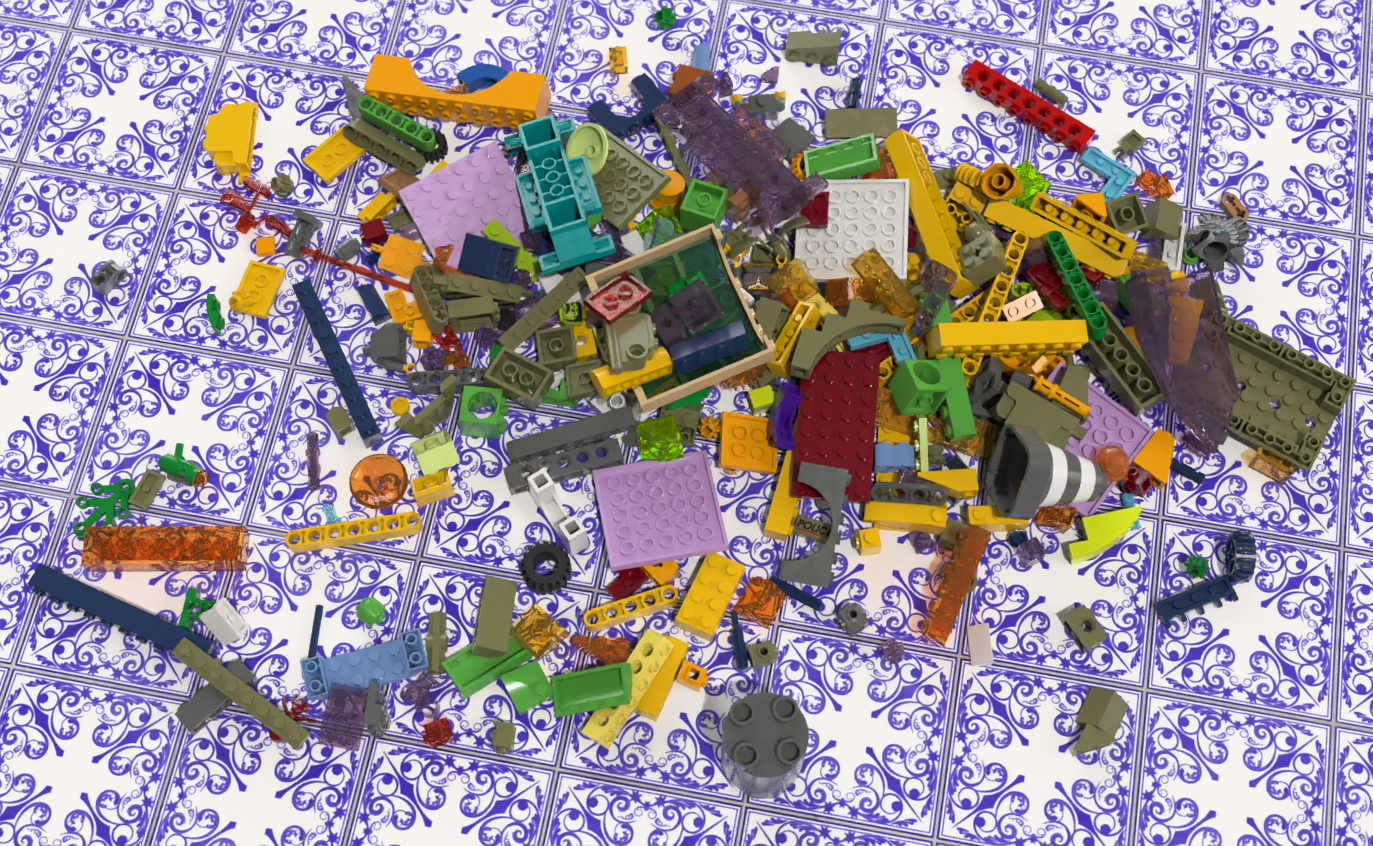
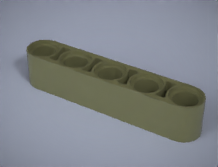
M355 118L343 127V134L347 139L408 175L416 174L426 165V160L420 153L359 118Z

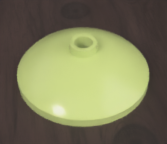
M584 123L578 126L568 140L566 158L571 159L585 154L591 175H596L604 166L608 156L609 145L605 131L594 123Z

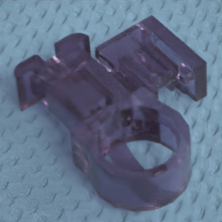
M423 671L415 681L416 685L408 683L406 686L407 690L401 692L400 698L403 700L407 698L416 705L415 709L422 716L432 719L439 714L441 707L440 703L427 695V693H430L429 689L431 686L439 685L440 683ZM433 701L436 708H432L427 702ZM423 706L430 710L432 714H424Z

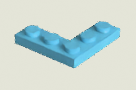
M1091 146L1080 159V163L1109 180L1100 191V193L1103 192L1105 202L1121 197L1136 176V173Z
M905 330L903 335L871 333L846 340L850 351L887 341L898 368L904 360H917Z

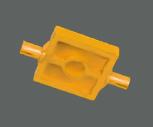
M390 233L383 247L372 243L370 249L381 254L378 269L409 280L416 266L431 264L422 261L425 245Z

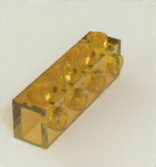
M875 247L860 254L851 264L890 315L907 319L921 307L916 298L910 293Z

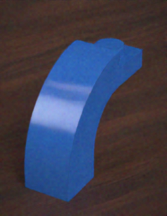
M477 64L457 73L458 84L469 94L480 88L495 85L506 77L509 72L497 65Z

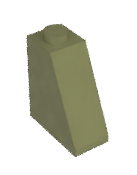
M1070 363L1065 368L1058 383L1059 389L1088 406V372L1083 370L1080 365ZM1053 398L1050 400L1052 404L1080 419V425L1087 421L1089 412L1084 418Z

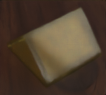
M1258 446L1248 467L1284 485L1293 474L1295 465Z

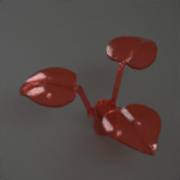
M248 176L243 177L244 185L256 192L250 205L235 191L228 189L222 193L220 204H228L242 210L241 216L235 224V228L239 232L247 234L251 227L256 228L258 224L265 220L269 226L288 238L290 237L292 230L284 220L270 215L269 217L264 216L255 222V216L250 213L259 194L269 197L271 193L270 189L262 182Z

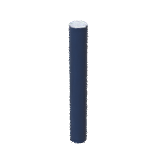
M316 605L307 659L315 657L317 653L324 608L322 605Z

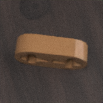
M1225 193L1222 196L1219 204L1228 218L1231 219L1233 216L1237 218L1236 215H1242L1243 217L1239 216L1238 218L1246 222L1249 212L1238 197L1233 193Z

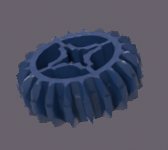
M1234 530L1228 536L1227 545L1225 546V572L1230 582L1249 583L1253 578L1257 561V546L1255 545L1254 535L1250 531Z

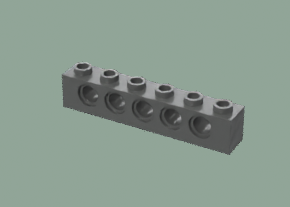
M606 438L602 442L595 444L587 443L577 449L569 448L558 454L550 453L543 458H531L527 462L520 464L512 463L505 467V472L511 494L516 495L530 491L527 481L528 477L522 476L526 472L533 475L545 467L550 468L547 473L554 484L591 475L593 474L592 470L624 465V459L618 438ZM605 453L606 456L598 457L597 454ZM583 457L588 459L585 462L578 461L580 458ZM564 462L569 464L567 467L559 466L561 463Z

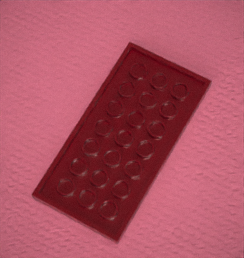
M828 351L814 367L809 380L801 378L800 393L803 399L799 402L791 498L826 501L818 490L808 484L798 482L801 462L847 469L848 474H851L850 486L845 487L844 493L848 494L847 503L869 504L881 355Z

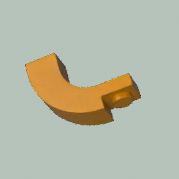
M1022 354L1017 357L1002 355L995 358L1002 363V372L1012 377L1016 369L1034 377L1043 370V365L1048 361L1044 355L1026 357Z

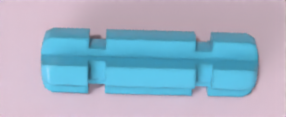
M1122 494L1121 499L1124 509L1136 507L1133 502V494ZM1137 520L1133 527L1130 529L1131 531L1138 530L1141 525L1139 520Z

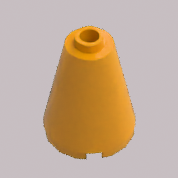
M994 163L983 173L981 187L989 198L994 200L1015 199L1022 194L1023 186L1015 169L1009 164Z

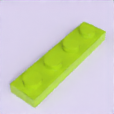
M494 218L481 230V233L486 238L520 246L521 249L516 268L534 284L538 280L537 274L542 272L540 263Z

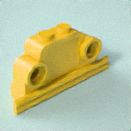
M259 103L226 104L221 107L219 114H212L208 118V124H205L206 139H203V149L207 150L210 158L214 160L219 174L228 176L233 173H239V184H250Z

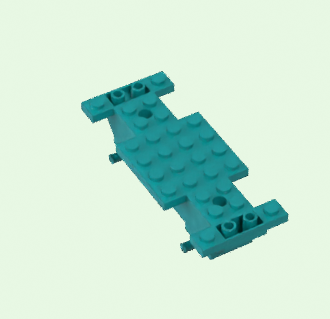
M553 114L518 125L519 133L504 137L508 155L525 150L531 171L516 175L515 180L531 234L549 229L555 247V252L538 257L543 275L616 253L611 234L592 240L585 217L603 212L585 154L571 159L566 158L561 139L571 136L572 132L576 129L573 117L555 121Z

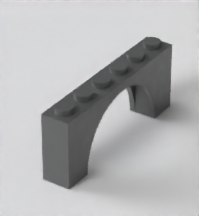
M801 462L798 482L812 486L826 499L832 514V528L826 543L816 553L798 560L784 559L781 580L828 588L829 584H833L835 573L831 572L832 564L836 565L838 553L834 552L835 545H840L841 533H838L839 525H843L845 514L841 513L842 505L846 506L848 494H844L845 487L850 486L851 474H848L847 469Z

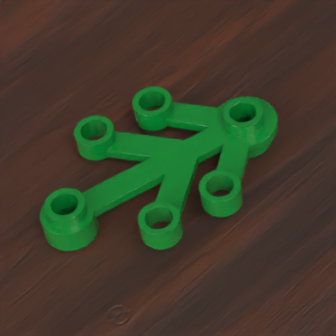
M127 478L121 479L116 485L93 483L90 490L94 495L99 496L102 493L113 494L109 498L87 499L84 496L78 497L75 503L79 509L83 510L87 507L98 508L84 522L76 523L73 527V533L80 539L87 538L91 534L90 527L105 512L106 517L102 524V529L105 533H113L116 528L114 524L115 503L120 498V507L116 511L117 516L122 520L130 516L128 500L135 490V484L132 480ZM128 485L125 490H122L123 486ZM96 487H100L98 491H94ZM84 500L85 503L80 505V502ZM122 511H126L125 515H120ZM107 525H112L110 529H106ZM84 526L82 531H78L80 527Z

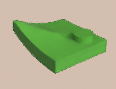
M537 659L518 669L500 675L519 715L553 698L552 686Z

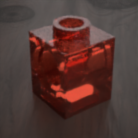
M447 717L423 725L425 732H422V737L425 744L429 743L431 749L455 741Z

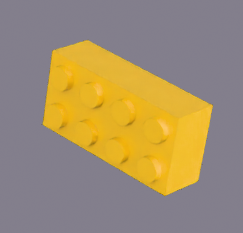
M718 553L707 554L675 618V626L712 642L745 574V566Z

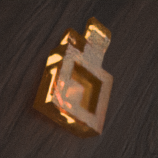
M456 349L449 352L450 356H442L445 365L453 364L456 369L472 368L467 353Z

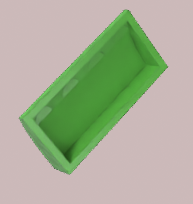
M874 133L803 151L807 180H841L881 169Z
M511 624L508 649L504 656L485 658L471 655V644L442 662L441 665L457 691L465 700L499 679L500 675L508 673L528 661L533 655L531 648Z
M622 662L551 677L555 716L557 718L631 703V663Z

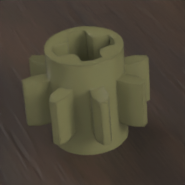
M278 173V177L272 178L271 189L275 190L274 194L287 196V192H292L294 182L290 179L289 175Z

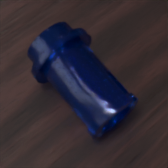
M371 250L365 256L366 263L371 266L378 264L381 254Z

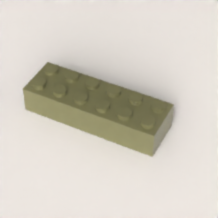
M1102 301L1099 305L1107 319L1106 336L1101 340H1094L1088 334L1089 342L1083 345L1082 349L1135 417H1138L1165 401L1172 390ZM1078 315V316L1074 317V318L1071 319V320H1081V319H1080V317H1079V315Z

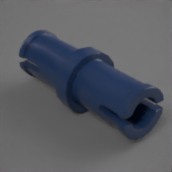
M854 77L851 81V88L847 94L848 102L846 109H849V107L850 109L857 108L858 101L861 99L862 93L860 91L863 80H860L858 77Z

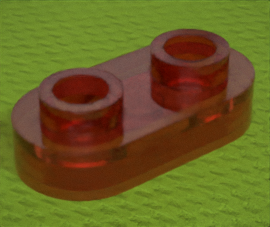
M446 325L443 333H433L435 341L448 357L455 358L462 353V343L448 325Z

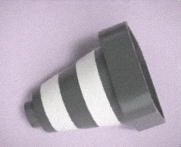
M1006 424L1001 430L985 475L986 492L1000 514L1005 518L1030 520L1038 507L1092 502L1098 495H1103L1108 486V476L1105 472H1102L1097 463L1044 442L1033 427L1016 424Z

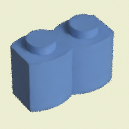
M879 442L874 446L873 450L874 472L912 473L915 467L914 446L906 442H900L897 445Z

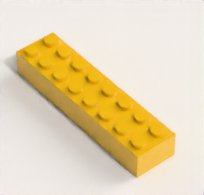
M1086 320L938 323L926 334L929 357H936V359H945L947 356H954L955 359H961L966 356L981 358L984 355H991L992 358L1001 357L1002 355L1017 357L1020 354H1027L1028 357L1037 356L1038 354L1053 356L1057 353H1063L1064 356L1073 355L1076 350L1081 349L1083 345L1089 342Z

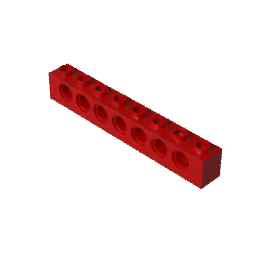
M977 59L964 72L962 84L968 89L974 90L983 98L989 99L998 107H1002L1013 116L1024 120L1026 124L1039 129L1041 133L1047 134L1056 142L1070 148L1071 151L1082 155L1092 142L1096 130Z

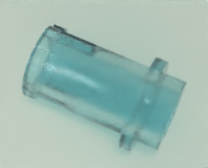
M330 503L322 507L327 519L326 525L341 523V518L337 515L335 504L331 503L330 506Z

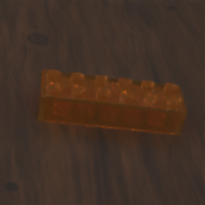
M970 523L967 528L963 527L958 538V542H961L960 546L955 545L950 557L953 563L952 565L947 564L942 576L946 580L944 583H939L935 593L938 599L936 602L932 600L927 612L930 618L929 620L924 619L919 633L923 634L922 640L944 648L992 532Z

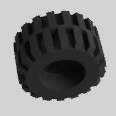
M543 541L541 545L537 542L535 543L536 547L530 546L528 548L529 552H524L523 554L524 559H521L522 576L529 589L532 588L534 593L537 594L540 591L541 595H545L546 592H549V595H554L553 591L559 593L562 591L561 587L565 588L568 585L567 581L571 579L572 567L570 557L561 545L557 547L556 542L548 544V541ZM543 561H553L558 565L557 570L549 576H541L535 572L537 565Z

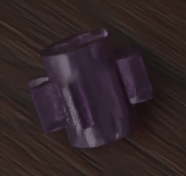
M896 638L886 639V644L881 646L883 659L889 660L890 664L900 663V658L905 657L903 643L897 642Z

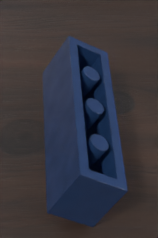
M741 319L669 347L674 366L678 375L751 348V343Z

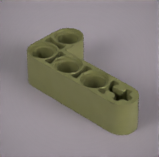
M439 263L416 266L409 281L428 329L435 334L443 333L449 320V314L438 289L430 287L433 276L442 277V275L447 274L446 267Z

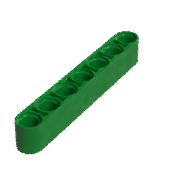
M1056 230L1050 231L1046 236V252L1080 319L1086 320L1089 336L1094 340H1101L1106 336L1107 319L1063 234Z

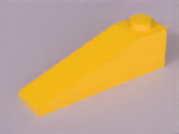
M916 495L917 498H923V497L925 496V495ZM870 501L869 504H865L863 521L941 535L946 528L948 508L946 502L943 505L936 506Z

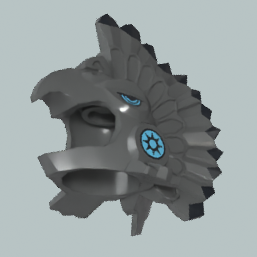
M1209 213L1207 216L1200 214L1198 219L1201 221V224L1195 230L1188 232L1184 238L1185 242L1190 241L1197 245L1193 248L1192 252L1202 259L1211 262L1210 272L1214 271L1217 273L1218 271H1223L1224 260L1227 256L1231 260H1235L1238 266L1242 267L1246 256L1243 246L1247 244L1250 234L1247 222H1243V219L1238 217L1234 218V216L1231 219L1228 217L1224 219L1222 216H1215L1212 213Z

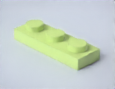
M916 415V421H913V431L917 432V440H914V451L917 452V459L914 460L915 471L928 472L927 418L924 415Z

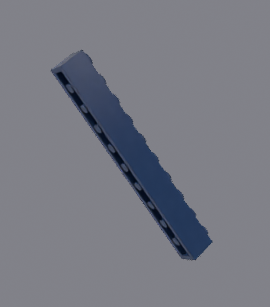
M308 278L292 285L366 449L383 442L381 432L310 279Z
M41 563L27 583L33 589L32 593L40 597L46 595L51 602L57 605L63 603L67 605V609L74 613L81 611L84 613V617L92 621L96 618L101 621V625L109 629L113 626L124 636L133 635L136 641L144 645L148 642L153 645V649L161 653L165 650L176 660L179 659L173 656L171 652L184 637L212 658L218 649L212 641Z

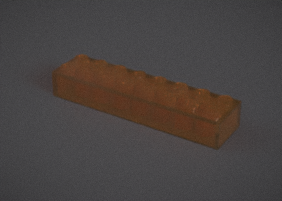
M245 526L86 527L81 565L88 572L246 571L250 533Z

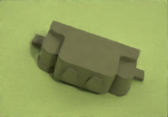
M602 292V323L609 375H619L623 371L643 369L646 361L654 357V350L658 349V339L654 338V335H656L655 323H652L651 317L648 314L640 313L641 304L638 300L627 298L622 300L621 303H614L613 292Z
M1001 380L999 393L1003 396L994 409L996 421L1004 424V426L1006 424H1016L1033 427L1044 442L1063 450L1071 435L1083 440L1088 430L1078 425L1080 419L1014 381L1007 384Z

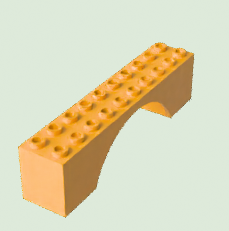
M375 54L363 88L366 96L383 103L399 113L411 116H425L427 118H442L443 120L472 122L479 125L503 126L512 129H519L518 125L545 117L552 97L546 75L510 71L506 77L495 85L469 94L443 93L428 87L419 80L409 58Z

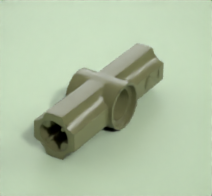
M433 612L429 613L428 634L426 635V652L429 665L427 673L441 675L445 674L441 663L446 660V652L448 651V635L446 634L447 614Z

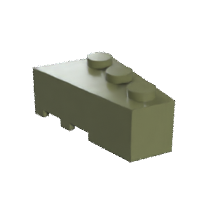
M842 28L837 29L836 32H827L826 29L821 30L820 33H811L810 31L789 32L785 59L794 62L801 61L809 64L837 66Z

